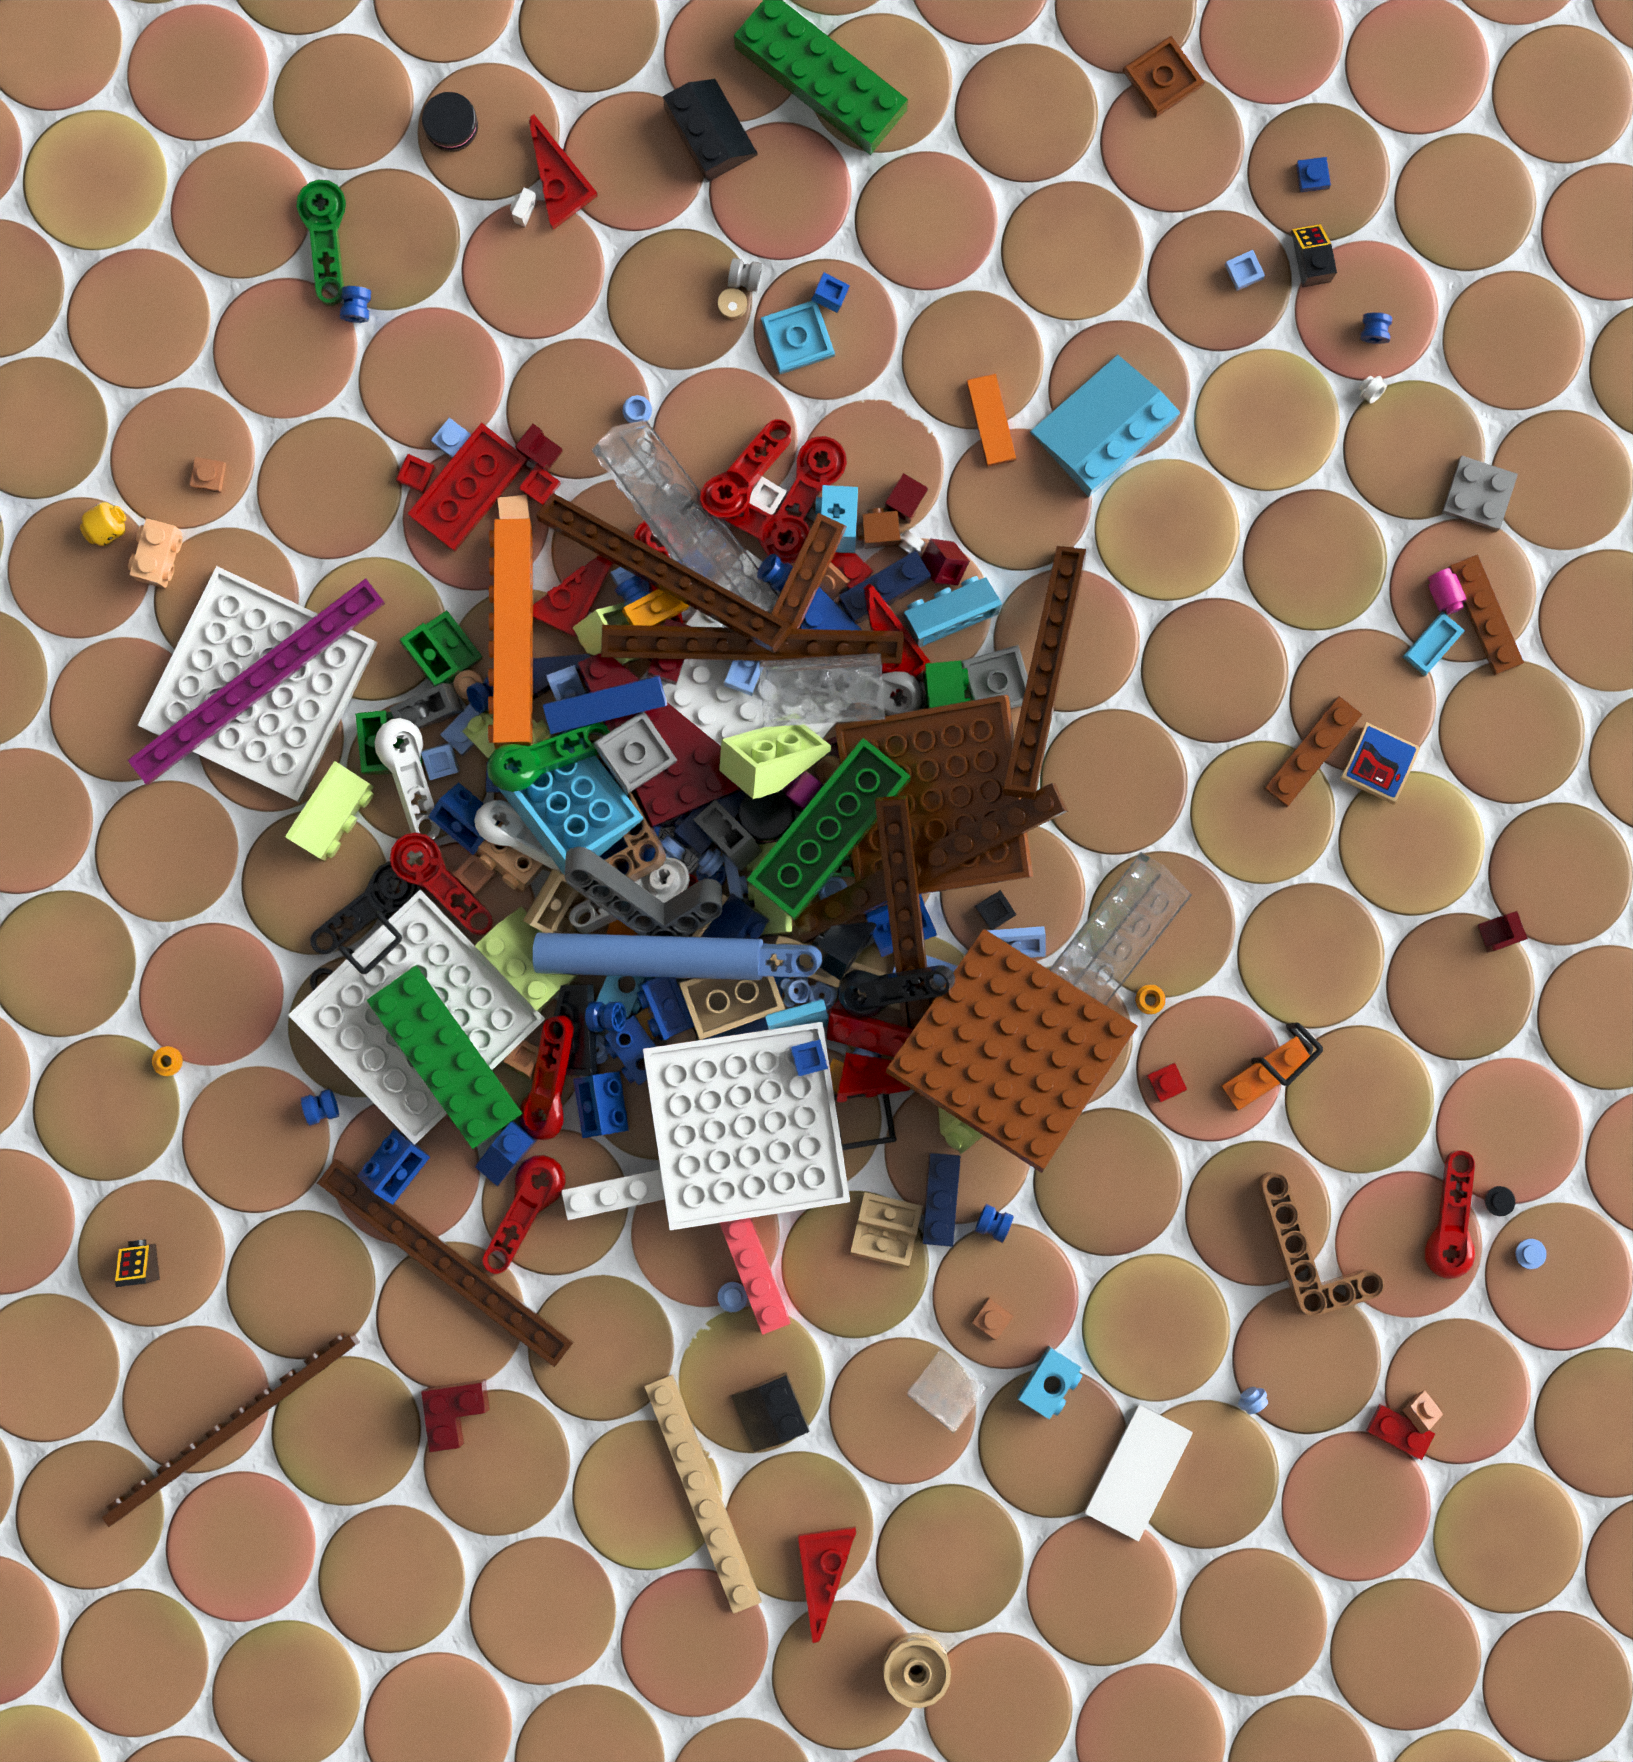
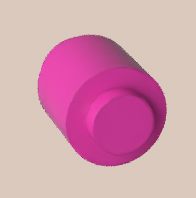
M1450 568L1441 570L1428 577L1430 582L1428 587L1439 612L1446 611L1447 615L1464 608L1462 603L1467 601V598L1457 575L1452 574Z

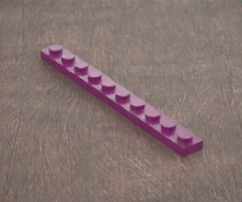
M365 578L127 761L144 783L149 785L374 613L385 602Z

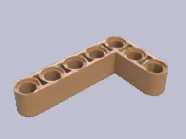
M598 735L588 736L591 743L602 738ZM597 756L605 769L610 771L601 756ZM615 778L614 780H615L616 783L619 785V787L622 789V787L620 786V784L618 783V781H617L616 778ZM633 790L626 794V796L629 797V800L643 816L641 821L642 830L637 835H631L630 831L623 837L628 847L605 859V861L617 870L621 863L628 862L629 871L625 875L635 882L663 866L666 861V853L654 828H651ZM649 848H655L656 854L654 859L645 862V851Z
M1268 1172L1262 1175L1258 1183L1259 1192L1297 1309L1309 1316H1319L1380 1296L1384 1289V1280L1378 1273L1367 1269L1324 1282L1320 1281L1288 1179L1283 1174ZM1276 1177L1281 1183V1188L1278 1193L1271 1194L1267 1190V1183L1271 1178ZM1285 1206L1290 1211V1217L1285 1223H1280L1276 1218V1212L1280 1207ZM1295 1235L1299 1240V1246L1294 1252H1289L1285 1247V1242L1288 1237ZM1304 1264L1308 1268V1276L1306 1279L1298 1281L1294 1274L1297 1266ZM1366 1276H1372L1375 1282L1374 1288L1369 1292L1363 1291L1361 1286L1362 1280ZM1338 1285H1343L1346 1289V1295L1342 1300L1336 1301L1333 1297V1289ZM1309 1294H1315L1318 1301L1315 1308L1307 1310L1304 1306V1299Z

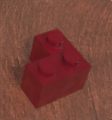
M486 1379L429 1387L421 1391L429 1452L457 1449L464 1444L460 1417L483 1414L490 1409Z

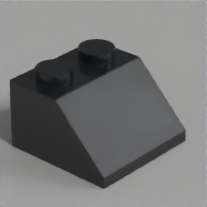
M787 1372L731 1395L754 1452L785 1443L810 1432V1427Z

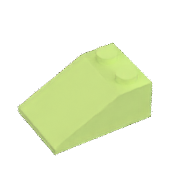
M794 718L722 739L719 770L752 799L762 798L779 792L829 753L831 745L799 719Z

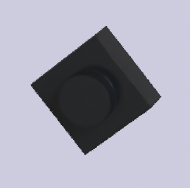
M1001 890L975 906L990 930L996 929L1017 915Z

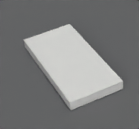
M1138 1404L1084 1513L1139 1541L1193 1432Z

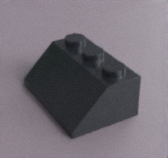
M716 79L688 82L663 96L664 108L706 182L717 178L758 155Z

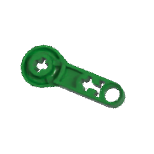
M318 179L309 182L301 189L297 197L296 207L300 218L310 232L316 294L322 303L334 306L342 301V287H344L338 229L345 213L346 200L343 191L338 185L329 180ZM323 197L325 202H329L328 207L324 205L325 210L319 211L318 207L314 206V203H318L317 199ZM326 255H329L331 260H335L334 263H330L329 267L332 276L337 274L336 278L328 277L323 264H320V262L325 260ZM326 284H335L338 287V293L332 299H327L322 295V289Z
M594 723L530 746L513 743L502 745L495 749L488 759L486 767L488 777L495 786L502 790L510 792L524 790L532 785L541 774L598 755L599 753L593 746V743L589 741L588 736L594 732L605 736L610 731L605 725ZM580 738H583V744H579ZM568 743L570 747H574V752L569 753L568 750H563L564 744ZM512 763L514 767H518L517 773L507 770V765Z

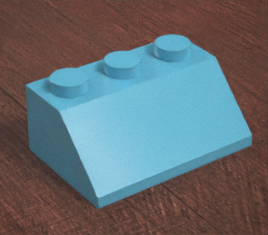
M977 576L969 578L961 583L962 587L951 591L950 588H946L935 593V599L925 603L923 599L907 605L908 610L904 611L903 618L912 638L919 647L999 614L1002 603L986 577L980 580Z

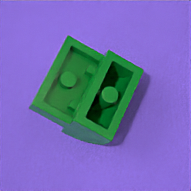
M447 610L427 624L422 623L399 639L400 644L433 687L441 683H453L455 677L460 672L471 668L481 661L483 657Z
M383 710L355 713L361 773L367 775L392 774L380 761L375 750L377 732L383 724L394 719L392 712ZM397 738L393 748L400 749V745L404 743V740Z

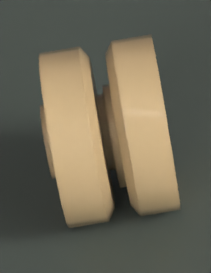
M911 1632L899 1636L890 1644L884 1655V1680L889 1693L896 1701L907 1707L924 1708L935 1704L944 1696L950 1685L951 1668L946 1650L937 1639L926 1633ZM921 1665L922 1670L919 1673H914L911 1671V1667Z

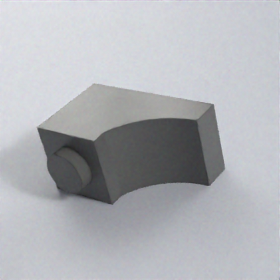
M441 683L390 707L394 719L402 718L409 720L418 729L443 722L464 712L453 684Z
M716 799L693 819L740 872L762 852L754 838Z

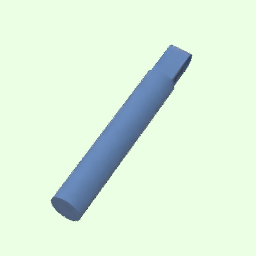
M538 932L533 943L534 971L541 974L762 980L763 976L809 977L817 971L822 963V954L815 946L764 944L762 939ZM774 954H777V959L783 960L779 966H776L775 961L770 960ZM807 954L811 956L814 962L813 967H803L799 961L800 955Z

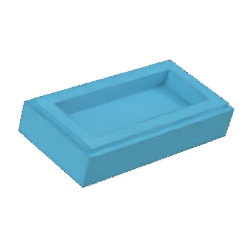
M1442 611L1402 657L1421 674L1426 676L1465 630Z

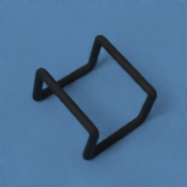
M379 911L375 913V916L396 939L373 961L363 968L352 956L354 951L351 948L339 947V951L361 974L369 973L402 941V935L388 921L390 917Z
M1298 1022L1287 1023L1286 1028L1294 1037H1298L1311 1056L1286 1080L1264 1058L1255 1057L1251 1059L1252 1064L1261 1063L1283 1086H1289L1323 1052L1322 1045ZM1312 1045L1317 1049L1313 1054H1312V1052H1313V1047H1312Z
M838 1094L834 1095L835 1106H836V1101H837V1095H838ZM865 1094L847 1096V1099L862 1097ZM883 1094L890 1137L842 1144L841 1139L842 1150L892 1143L897 1140L889 1094Z

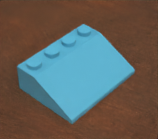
M1117 355L1033 428L1030 433L1083 492L1090 497L1177 420L1180 411L1161 390L1122 357Z
M575 728L563 731L559 735L575 730ZM580 738L579 744H583L582 738ZM567 743L564 744L563 750L573 753L574 747H570ZM596 756L541 774L532 785L521 791L510 792L498 788L564 875L566 853L569 849L585 847L600 856L643 820V816ZM512 764L507 766V770L517 773L518 767H514Z

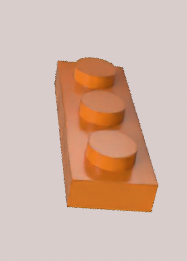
M1295 1036L1265 1056L1264 1059L1286 1080L1310 1055L1298 1037ZM1255 1063L1221 1086L1239 1111L1280 1084V1082L1261 1063Z

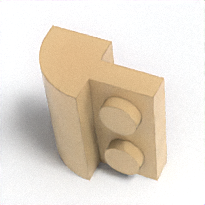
M552 869L523 921L543 933H575L576 929L569 920L570 912L576 905L588 900V898L568 885L564 874ZM586 913L579 917L578 924L581 923Z

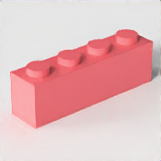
M752 1218L720 1222L762 1335L791 1324Z

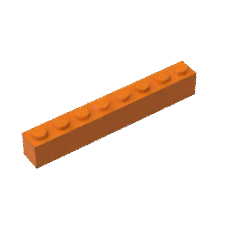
M530 518L494 519V530H489L490 548H494V558H489L490 576L494 575V585H489V601L494 603V613H489V630L494 631V640H489L488 643L489 658H494V668H489L488 681L489 686H494L493 696L488 697L489 715L493 714V725H488L489 743H494L495 749L502 745L512 743L524 746L533 745V529Z

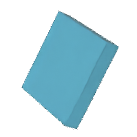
M809 301L761 317V322L780 375L835 356L818 303Z
M822 999L765 1016L769 1030L823 1022V1027H827L829 1023L826 1006Z

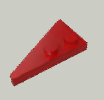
M535 114L529 117L530 130L549 222L554 230L598 195L588 180Z
M598 555L585 566H581L565 578L559 586L553 587L547 592V595L533 604V618L577 638L573 627L588 616L614 563Z
M868 584L863 589L871 631H903L904 635L902 663H877L879 675L897 671L906 672L917 677L924 670L925 664L931 663L874 586ZM896 689V693H895L894 691H892L891 694H890V696L893 697V696H894L895 694H897L901 689Z
M846 1052L837 1102H846L847 1096L864 1093L865 1097L869 1098L875 1097L878 1094L909 1091L910 1088L886 1073V1069L892 1060Z
M856 1526L798 1534L812 1643L819 1642L824 1632L827 1618L856 1535Z

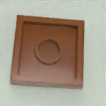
M1172 35L1123 67L1124 74L1155 117H1158L1201 88L1205 83Z

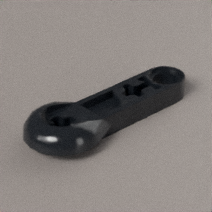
M390 861L379 866L373 873L365 892L313 932L310 939L313 950L319 954L335 952L340 946H343L376 920L375 913L377 911L384 914L398 911L420 890V886L407 882L397 876L392 869ZM392 878H394L395 881H398V879L402 881V883L399 885V888L401 889L399 893H397L396 891H392L391 893L389 891V888L391 887V883L389 881ZM344 916L354 917L355 920L352 922L354 928L352 930L350 928L341 930L339 934L343 935V938L340 940L337 932L331 929L330 926L334 924L335 928H339L345 923ZM324 932L329 933L333 938L332 946L327 950L321 949L317 944L319 935Z
M944 965L884 975L853 970L846 973L839 982V1001L849 1014L858 1018H869L877 1015L890 1004L943 996L954 986L955 975L952 970ZM934 974L944 977L946 987H939L935 984ZM924 981V984L916 989L915 986H910L909 982L919 984ZM858 990L861 993H865L867 997H864V995H859Z

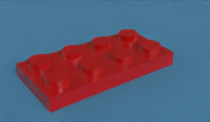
M481 422L408 512V516L455 552L497 501V498L501 496L527 464L528 459Z

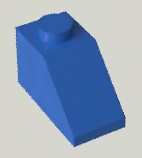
M511 1121L490 1145L475 1168L496 1186H499L537 1140L528 1135L515 1121Z

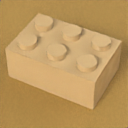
M763 976L762 980L693 978L679 983L699 1040L764 1018L768 1014L785 1010L773 976Z

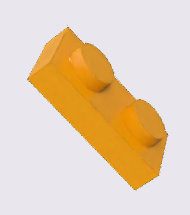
M657 589L623 607L622 612L630 625L657 626L665 622L666 619L684 612L689 608V605L661 589Z

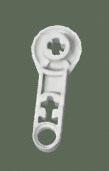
M402 718L391 719L383 724L377 732L375 739L376 754L380 761L392 772L411 833H420L419 824L422 820L428 819L431 822L432 828L427 836L435 839L440 832V827L428 817L435 806L420 762L423 748L422 734L418 727L409 720ZM397 738L404 740V743L400 745V749L393 748ZM414 793L422 797V799L418 800L419 807L411 803V800L415 798ZM420 810L427 811V813H420Z
M493 800L483 804L476 812L474 819L475 827L480 836L496 845L512 846L511 848L562 873L509 802ZM498 820L504 823L501 827L495 825Z
M666 858L663 866L635 881V883L665 903L688 888L690 881L689 871L680 860ZM668 876L667 883L662 885L663 878ZM589 899L576 905L569 915V920L575 929L585 934L618 920ZM599 908L600 915H598L595 909ZM583 913H591L587 923L578 924V919Z

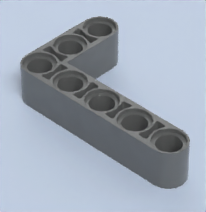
M574 847L566 853V883L639 935L687 937L719 917L722 913L721 884L716 880L703 879L663 903L591 850L585 847Z

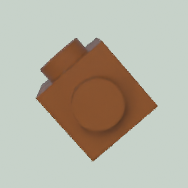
M873 508L867 510L868 514H862V523H857L858 541L864 540V549L899 546L898 511L885 512L884 508Z

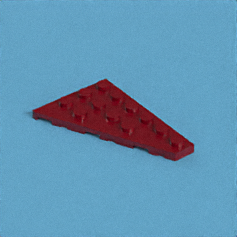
M601 653L577 663L589 693L640 680L616 659L601 657ZM668 702V705L644 711L678 760L674 765L634 790L651 828L711 803L715 799H720L741 790L740 787L719 770L721 746ZM639 713L603 721V724L611 732Z

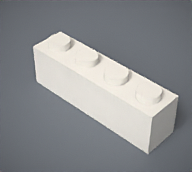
M660 1169L562 1190L568 1220L665 1199Z

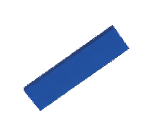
M659 675L543 704V709L550 734L664 707L668 704Z

